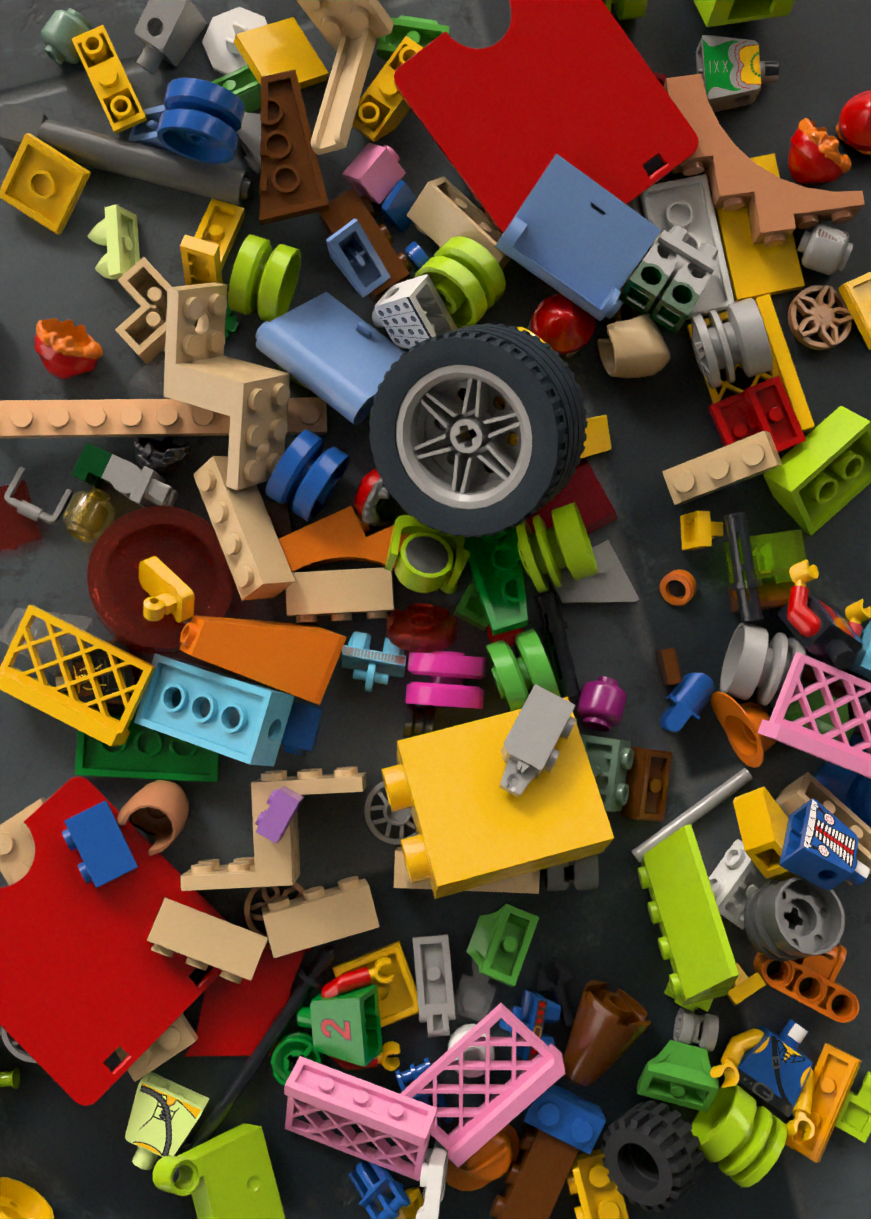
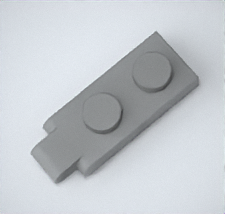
M448 934L413 937L420 1023L427 1022L428 1037L449 1036V1020H456Z

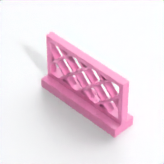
M796 652L770 720H762L758 733L871 779V733L866 722L871 719V710L863 713L858 697L871 692V683ZM804 664L813 668L817 682L803 688L799 678ZM841 679L847 695L833 701L828 684ZM820 689L826 705L811 711L806 695ZM798 700L804 716L792 722L783 719L789 704ZM850 702L856 718L842 724L836 708ZM829 713L834 729L820 734L814 719ZM807 723L808 728H805L802 725ZM858 725L864 741L851 747L845 731Z
M500 1003L400 1094L413 1098L416 1094H433V1107L438 1109L430 1135L448 1150V1159L457 1167H460L565 1074L562 1053L553 1044L547 1046L509 1009ZM502 1018L512 1027V1037H490V1028ZM470 1046H485V1060H463V1052ZM490 1046H512L511 1060H490ZM516 1046H532L539 1054L532 1060H516ZM443 1070H459V1084H437V1075ZM463 1070H485V1084H463ZM490 1070H511V1079L505 1084H489ZM437 1094H459V1107H437ZM463 1094H485V1102L479 1107H463ZM437 1117H459V1125L447 1134L437 1125Z
M300 1056L284 1088V1095L288 1096L285 1129L419 1181L438 1108ZM322 1110L329 1119L323 1120L317 1111ZM304 1115L311 1124L296 1119V1117ZM357 1124L363 1132L356 1133L350 1125ZM338 1128L344 1137L335 1134L332 1129ZM391 1137L397 1145L390 1146L384 1138ZM371 1141L378 1149L369 1147L366 1142ZM407 1155L413 1163L402 1160L400 1156Z

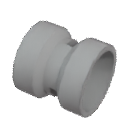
M681 1007L674 1024V1041L688 1045L694 1044L706 1049L708 1052H712L718 1038L719 1019L717 1015L705 1013L701 1016Z

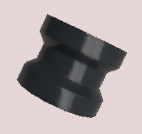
M408 703L403 738L407 739L432 732L436 707L428 706L423 709L418 708L415 704Z

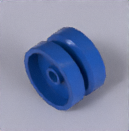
M195 78L173 79L167 86L164 99V108L167 111L160 116L157 139L171 151L188 159L212 164H223L232 161L238 144V135L235 132L241 129L245 113V105L242 100L230 90L212 82Z
M308 429L302 431L295 438L279 460L266 486L265 494L281 505L293 499L292 511L307 522H310L318 515L335 492L349 465L350 456L335 446L323 452V439Z

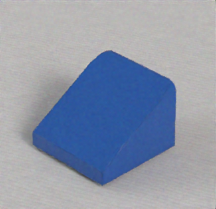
M403 180L397 182L381 206L383 221L402 233L412 223L407 213L417 200L414 193Z

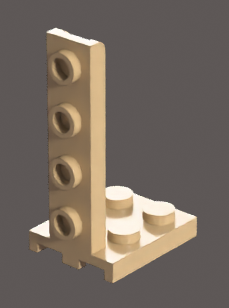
M296 0L334 51H337L311 138V147L317 155L346 148L376 39L392 32L394 22L378 0Z

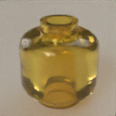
M92 488L90 492H76L63 514V522L67 526V533L86 543L103 539L116 515L115 508L109 502V495L95 488Z

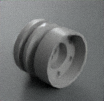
M753 298L729 304L727 308L728 322L722 323L720 316L715 310L709 311L710 328L708 329L701 314L691 317V340L699 369L706 377L711 389L721 386L719 372L721 369L729 384L735 382V365L737 364L741 365L748 378L772 370V356L767 333Z
M744 622L740 623L726 651L720 678V691L734 698L748 700L756 689L757 704L767 706L770 703L771 708H774L795 653L806 655L805 647L796 637L788 639L786 634L776 633L768 645L767 629Z

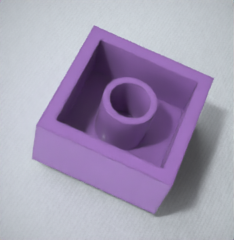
M285 786L273 791L267 801V804L270 805L268 810L265 809L264 812H261L255 823L258 826L256 833L274 843L279 842L304 797Z

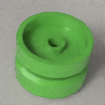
M533 628L515 635L514 644L518 655L517 658H515L509 644L504 640L485 646L492 666L490 670L494 682L509 712L523 708L529 696L527 690L531 689L532 691L535 684L560 697L550 663Z

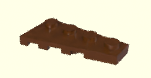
M296 70L261 77L260 224L265 225L330 210L317 154L311 147L312 134Z

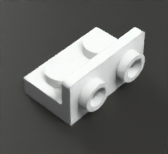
M739 839L735 840L730 849L727 850L723 859L709 877L719 913L742 930L745 928L744 908L749 897L760 887L774 884L778 881L766 879L745 852L743 842Z

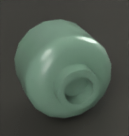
M69 8L67 11L56 10L41 30V38L46 45L45 53L58 64H62L64 61L70 64H78L81 59L72 42V38L92 29L91 24L74 9Z

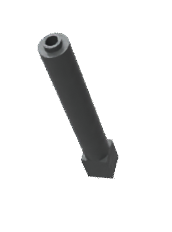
M8 103L3 104L0 115V143L8 151L17 153L24 135L30 133L80 165L210 199L213 198L237 206H242L244 200L249 201L252 196L253 180L249 179L248 171L222 164L203 163L188 159L172 151L49 120L45 113Z

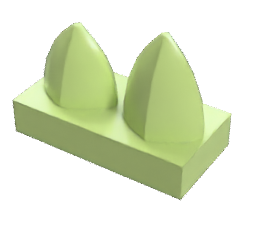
M116 204L105 207V218L94 226L87 237L94 243L107 246V253L96 265V271L105 278L119 279L140 260L138 220L136 214Z

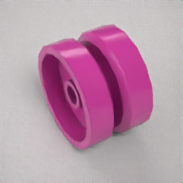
M432 651V653L409 652L408 671L413 675L430 676L429 683H409L406 689L405 703L483 709L485 691L476 686H464L463 679L480 680L486 676L487 658L464 656L465 653Z

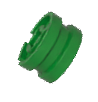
M300 1030L289 1032L277 1044L272 1054L271 1064L274 1077L283 1086H285L295 1067L291 1056L299 1057L302 1054L306 1059L323 1064L324 1054L317 1052L313 1047V1036L311 1033Z

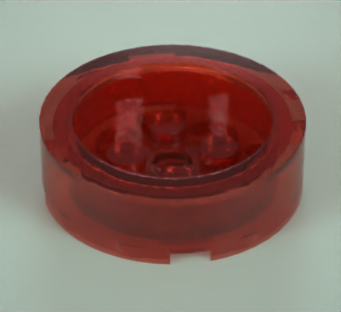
M152 506L141 508L114 521L97 540L87 569L91 605L96 617L104 628L116 640L127 647L149 654L182 652L179 650L182 644L180 642L181 632L184 626L191 622L192 617L180 623L176 621L172 613L164 614V617L159 621H149L144 618V600L151 596L140 584L139 563L156 556L194 593V616L224 618L233 598L235 581L214 527L206 520L194 513L176 507Z

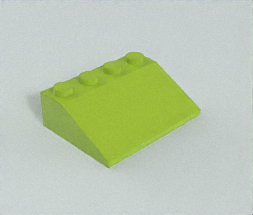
M689 824L681 827L643 854L642 867L637 868L642 889L648 888L652 902L647 903L651 921L653 924L659 923L663 936L658 938L663 960L670 959L673 974H669L671 989L674 997L681 996L683 1006L727 995L739 976L693 828Z

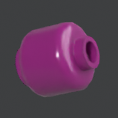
M600 676L597 678V681H589L583 685L577 706V714L583 720L584 726L596 731L608 732L611 727L621 723L627 694L617 686L618 682L615 679Z

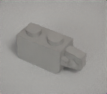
M536 684L534 685L501 749L503 760L507 763L499 785L501 789L516 797H520L534 777L538 779L542 769L548 772L551 771L560 753L554 749L558 738L562 737L567 740L577 720L570 716L576 706L575 704Z

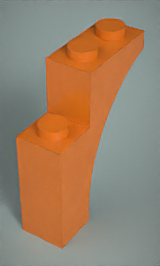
M349 506L279 538V542L291 572H303L318 565L338 561L370 562L385 567L394 525L366 537L364 533L370 531L369 525L362 521L358 513L355 514L352 506ZM404 534L400 536L398 552L400 551V548L404 540L411 534Z

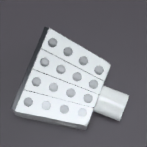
M422 275L393 285L375 304V309L372 313L374 325L378 328L385 327L393 343L401 348L409 349L426 339L458 329L429 275Z

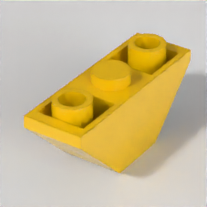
M104 25L72 38V42L114 133L118 134L147 121L138 97Z
M405 36L360 98L352 128L371 141L375 142L395 130L410 110V107L394 85V74L399 66L423 49L422 46Z
M765 786L735 797L733 804L744 850L766 879L779 881L798 877V875L779 865L789 818Z

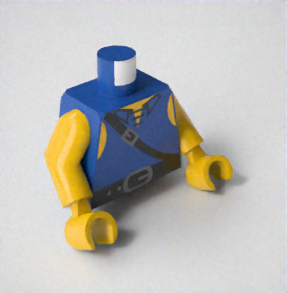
M790 1018L779 1035L765 1025H762L758 1029L752 1028L731 1037L721 1057V1065L713 1066L710 1070L712 1078L720 1077L724 1073L725 1081L722 1084V1088L732 1087L740 1082L787 1117L792 1113L795 1119L790 1120L786 1124L788 1135H795L799 1126L802 1130L801 1141L804 1142L811 1139L815 1133L814 1124L809 1119L811 1117L813 1099V1062L798 1049L809 1031Z

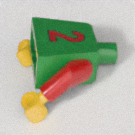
M389 957L377 959L373 969L368 970L367 967L341 974L323 986L321 993L311 1000L310 1006L303 1005L298 1011L297 1023L301 1028L312 1029L313 1047L315 1050L328 1055L329 1058L344 1070L376 1068L377 1064L382 1063L386 1070L394 1071L400 1065L398 1057H387L392 1054H400V1045L397 1042L390 1041L382 1046L378 987L375 984H371V981L375 979L380 983L392 981L395 975L394 972L381 974L378 971L381 966L392 963Z

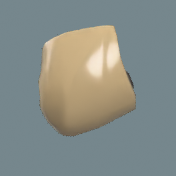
M649 313L634 316L630 320L608 324L607 334L610 338L597 340L603 367L611 377L640 378L652 376L661 371L670 361L671 353L661 332L650 318L651 315Z

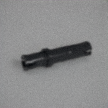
M740 512L725 515L723 517L726 524L729 553L735 581L731 586L732 591H736L741 617L740 622L764 619L758 587H761V580L756 579L746 519L747 513ZM737 534H740L744 564H741ZM743 571H746L747 584L750 596L749 602L747 601Z
M557 591L535 596L542 623L540 632L541 635H545L560 697L570 698L581 694L565 631V629H568L567 622H563Z

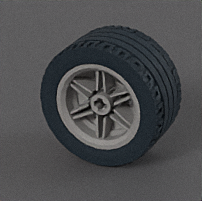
M493 323L467 326L436 335L420 342V344L409 348L408 352L403 353L400 359L391 365V370L386 371L384 381L378 385V391L374 395V405L371 407V417L369 419L370 448L374 456V464L379 476L383 480L385 488L396 499L399 506L407 511L410 516H414L421 524H425L431 529H437L443 534L448 533L456 537L463 535L465 538H471L472 536L480 538L484 535L494 536L498 532L503 533L510 528L518 526L559 494L569 483V479L575 474V467L580 464V456L585 449L583 444L587 440L585 428H587L588 424L585 416L587 411L583 406L584 396L581 395L579 390L581 387L579 383H576L575 375L568 368L567 362L562 361L559 357L560 354L551 349V345L541 342L538 336L530 335L529 331H520L514 326L506 327L505 324L493 325ZM461 388L466 389L464 401L459 397V390ZM496 396H501L505 400V408L494 402ZM440 423L447 429H441ZM474 429L477 437H471L468 430ZM511 432H515L518 437L516 445H511L508 442ZM454 450L459 452L455 454V459L450 454ZM484 463L494 472H487L484 468Z

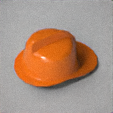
M719 691L713 693L710 699L712 709L725 730L734 752L747 766L753 768L760 767L764 761V752L776 742V740L758 733L762 720H770L767 711L759 704L753 702L738 704L726 693Z
M508 1123L460 1167H457L448 1159L446 1182L451 1187L460 1191H474L501 1178L508 1171L511 1162H516L519 1154V1138L516 1130Z

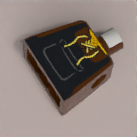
M122 636L108 641V643L137 657L134 637ZM99 649L89 653L95 672L111 667L106 651ZM82 656L71 660L73 671L70 674L72 680L88 675ZM117 657L119 664L125 662L124 660ZM129 665L120 669L126 688L138 683L141 677L138 667ZM113 672L97 677L103 696L119 691ZM62 673L56 675V687L65 684ZM90 680L74 685L80 701L87 703L96 699ZM67 688L61 690L64 693L68 694ZM134 691L128 693L130 698ZM121 696L105 701L106 704H124Z

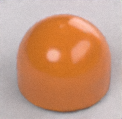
M682 569L669 572L660 582L662 597L666 602L674 606L687 604L697 591V583L694 576ZM670 581H680L685 586V595L680 597L673 596L669 592Z

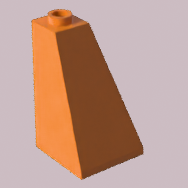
M193 615L191 622H188L181 632L180 642L182 644L179 650L320 705L347 637L313 624Z

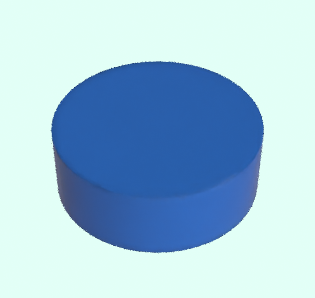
M415 241L405 248V254L418 270L429 260V257Z

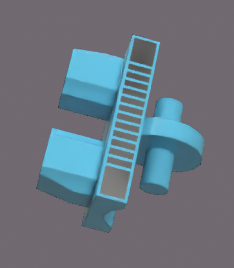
M354 631L348 646L344 645L342 649V668L353 669V679L366 681V692H372L374 683L387 685L389 676L404 678L407 656H404V642L402 639L385 638L383 652L369 650L371 635Z

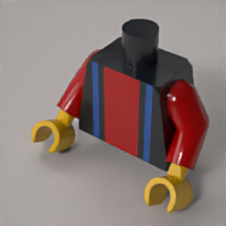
M808 560L794 564L790 568L789 573L795 586L791 587L789 601L777 613L778 616L809 652L834 668L845 669L850 667L863 647V642L860 640L863 627L860 624L871 619V606L863 609L864 600L861 599L846 607L845 614L849 620L848 622L845 617L809 593L806 583L818 578L817 566H809Z

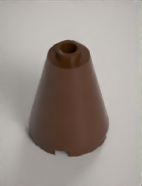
M591 980L586 984L563 1057L564 1076L571 1084L577 1087L593 1085L647 1031L651 1024V1020H645L648 1016L646 1009L637 1000L619 988L615 994L605 989L608 983L604 981Z

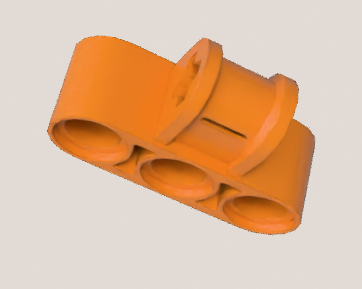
M837 944L826 955L820 954L784 962L780 961V970L774 975H767V967L774 960L767 958L760 952L756 954L753 961L754 970L756 973H759L769 986L840 1023L850 1022L858 1015L860 1007L857 997L835 981L847 954V949L843 945ZM807 977H811V988L806 992H799L800 982ZM838 995H843L844 1001L841 1007L832 1009V1000Z

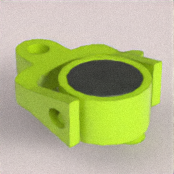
M402 515L394 523L384 569L392 571L394 566L398 580L406 588L415 592L429 593L440 588L441 591L451 594L457 591V581L470 557V553L464 549L465 537L463 535L456 537L448 533L443 534L437 529H431L427 525L421 524L414 516ZM404 534H411L404 540L400 548V551L398 552L400 536Z

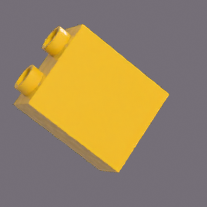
M521 709L397 741L398 765L383 768L381 772L391 811L395 812L410 808L417 835L400 840L411 884L430 880L434 898L437 899L602 853L612 842L614 836L576 722L567 740L562 737L558 738L554 749L560 753L551 771L548 772L542 769L538 779L534 777L520 797L504 791L499 785L507 765L503 760L501 749Z

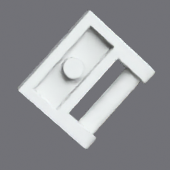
M435 1140L433 1149L427 1148L425 1162L422 1164L420 1187H424L422 1192L424 1203L417 1211L415 1219H439L440 1202L443 1200L446 1186L448 1150L437 1140Z

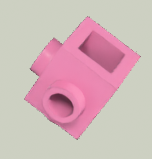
M368 143L342 175L361 197L365 195L369 201L381 204L406 172L398 163L400 158L392 148L387 145L379 146Z

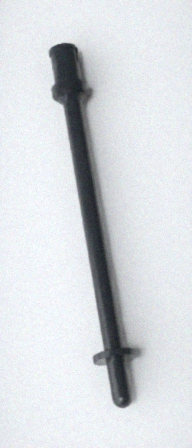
M332 946L323 948L310 969L305 967L299 968L297 973L302 979L192 1142L182 1144L176 1152V1156L212 1138L313 988L322 990L326 984L321 976L336 955L335 948ZM179 1167L174 1172L173 1183L179 1177Z

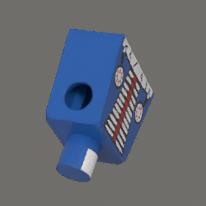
M810 799L789 815L779 864L781 867L825 890H832L845 880L859 886L867 879L870 871L869 867L856 859L859 842L857 835L816 799Z

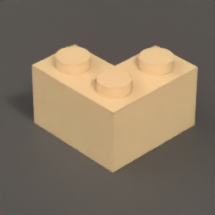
M143 257L118 279V282L140 307L115 330L149 366L165 351L167 288L172 286Z

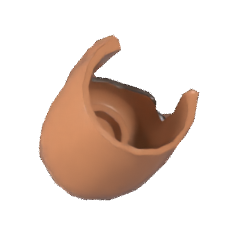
M159 779L151 782L134 794L121 808L117 817V824L125 826L129 818V822L133 826L151 834L155 843L149 849L148 854L153 856L169 847L182 832L189 814L187 795L182 787L173 781Z

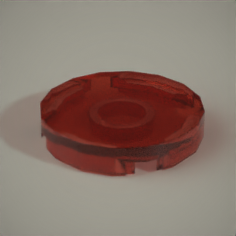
M421 603L408 605V610L400 612V608H398L387 618V637L395 646L410 652L430 653L440 651L452 645L456 640L457 619L455 616L450 617L449 611L440 606Z

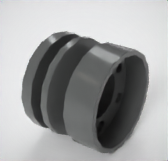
M798 876L763 886L756 890L749 897L744 908V926L748 939L758 952L771 960L784 962L830 952L840 942L845 930V913L840 898L833 889L825 890Z

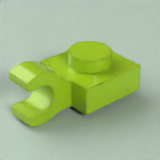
M869 1070L862 1081L858 1093L849 1091L835 1125L866 1143L871 1133V1072Z

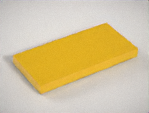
M775 153L750 158L757 165L780 178ZM747 205L736 211H724V208L714 209L734 302L748 298L756 299L766 294L771 296L800 290L805 286L793 233L784 244L779 246L765 247L764 243L753 245Z

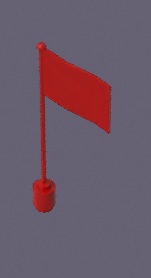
M266 942L251 981L242 978L241 983L238 984L219 975L205 990L196 1031L198 1039L191 1044L185 1056H250L289 1000L292 983L305 951H311L313 947L273 958L270 943ZM278 1041L276 1042V1044L274 1045V1047L272 1048V1050L270 1051V1053L268 1054V1056H271V1054H272V1052L274 1051V1049H275V1047H276Z

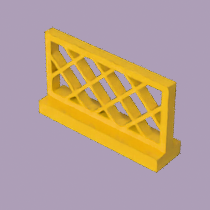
M770 294L760 296L755 299V303L767 333L773 368L769 371L770 375L766 373L756 375L751 386L756 385L760 377L768 380L779 375L803 433L810 432L815 425ZM727 311L718 314L722 322L728 320ZM709 318L704 319L706 326L710 327ZM689 324L687 329L690 338H692V324ZM740 364L735 365V371L737 367L742 368ZM703 374L713 404L721 400L726 389L737 394L744 391L729 384L727 380L725 382L721 380L722 389L718 395L716 388L711 389Z
M29 605L0 666V690L112 747L125 744L131 732L127 729L156 666L34 605ZM35 617H38L45 621L49 636L34 641L30 628ZM55 626L62 629V631L57 632ZM72 634L76 636L80 651L65 656L59 638ZM52 641L57 660L42 665L36 646ZM86 642L94 646L88 648ZM29 649L34 668L23 672L13 665L19 652ZM102 649L107 652L111 667L95 672L89 653ZM82 656L88 675L72 680L67 661ZM117 657L124 660L125 662L119 664ZM59 665L65 684L53 687L48 684L44 670ZM129 665L142 669L143 672L138 683L126 688L120 669ZM113 672L119 691L103 696L97 677ZM34 673H36L38 679L35 678V677H33V676H31V675L34 674ZM90 680L96 699L84 703L79 700L74 685ZM67 688L68 694L64 693L61 690ZM134 691L130 698L128 693ZM118 696L122 697L125 711L120 721L109 715L105 702ZM98 704L100 710L92 706Z

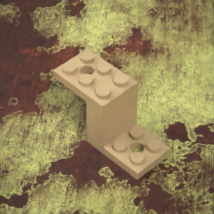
M213 282L168 287L164 397L230 416L226 487L241 490L269 481L275 467L284 454L285 435L287 433V408L290 397V373L224 356L227 309L226 284ZM198 319V324L195 328V320Z
M357 766L337 767L334 770V774H323L322 768L301 769V771L297 772V776H287V770H271L261 773V778L251 782L254 857L235 858L232 863L220 865L219 859L198 860V864L191 865V869L180 876L181 891L293 885L300 876L298 810L279 842L274 843L256 833L258 826L255 823L261 812H264L265 809L268 810L270 805L267 804L271 793L283 786L300 795L363 792L367 787L366 772L358 773Z

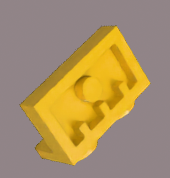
M601 1149L591 1151L590 1154L583 1153L577 1155L571 1167L572 1170H570L567 1176L570 1194L578 1193L581 1205L574 1208L576 1218L629 1219L624 1197L617 1191L618 1186L615 1182H611L607 1175L609 1170L603 1165L602 1158L605 1155L601 1152Z

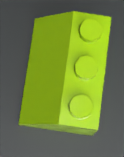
M843 406L838 407L805 437V442L794 446L780 459L783 466L763 474L773 497L810 536L871 483V421Z

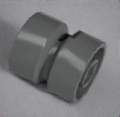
M598 854L545 868L546 891H567L570 885H573L577 891H597L599 884ZM571 865V869H565V868H564V867H568V866Z

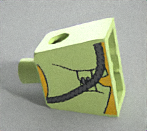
M153 1072L146 1074L138 1085L125 1134V1139L128 1142L138 1146L132 1160L133 1164L143 1170H151L158 1155L161 1157L174 1156L201 1116L210 1098Z

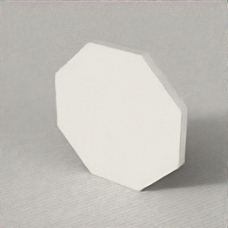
M237 7L212 18L202 43L213 70L227 75L247 65L234 44L235 36L238 33L268 25L264 16Z

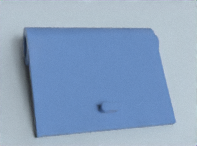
M556 154L495 247L598 321H601L604 317L611 319L622 304V301L618 299L621 294L620 289L661 232V229Z
M327 292L271 322H264L258 328L255 335L257 339L256 348L286 372L290 373L291 376L354 425L360 424L370 414L371 407L374 405V395L378 391V385L384 381L386 371L391 370V365L398 361L400 356L405 353V351Z

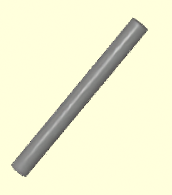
M743 768L631 851L639 863L642 862L643 854L681 827L689 824L692 825L753 780V777L746 768Z

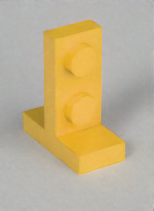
M211 198L195 236L184 235L180 244L185 286L213 282L223 284L222 269L244 221L245 208Z

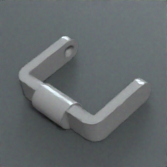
M20 467L4 495L6 502L10 506L17 508V513L36 522L40 519L48 524H56L65 510L73 491L70 489L65 491L53 516L43 512V509L31 503L13 498L26 473V468Z

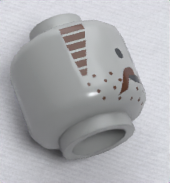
M819 223L814 227L812 233L804 232L797 251L803 253L801 264L805 268L824 275H832L836 270L842 271L852 251L853 243L849 242L848 232Z

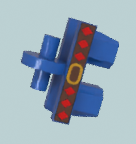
M524 989L521 1007L513 1006L512 1013L547 1046L551 1044L555 1046L554 1038L549 1034H542L544 1023L556 1024L559 1021L561 1006L555 1001L544 998L534 990ZM501 1018L499 1027L509 1031L508 1037H512V1027ZM516 1046V1056L524 1060H532L539 1054L532 1046Z

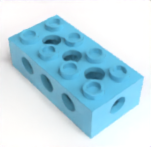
M154 654L152 665L156 666V669L140 701L134 723L250 765L274 767L294 695L180 658Z

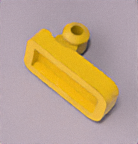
M156 556L141 561L139 563V581L142 588L151 596L144 600V618L149 621H159L164 617V614L172 613L176 621L180 623L193 617L195 600L193 591Z

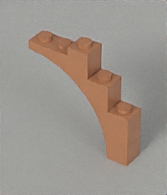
M701 74L666 78L663 86L699 139V145L694 154L673 169L672 173H683L685 176H692L707 169L714 209L724 208V211H736L747 205L753 245L764 243L765 247L782 245L794 232L796 225L799 229H806L816 226L822 221L832 220L833 224L849 222L865 205L863 191L832 192L806 188L781 179L760 167L733 143L719 124L707 99Z

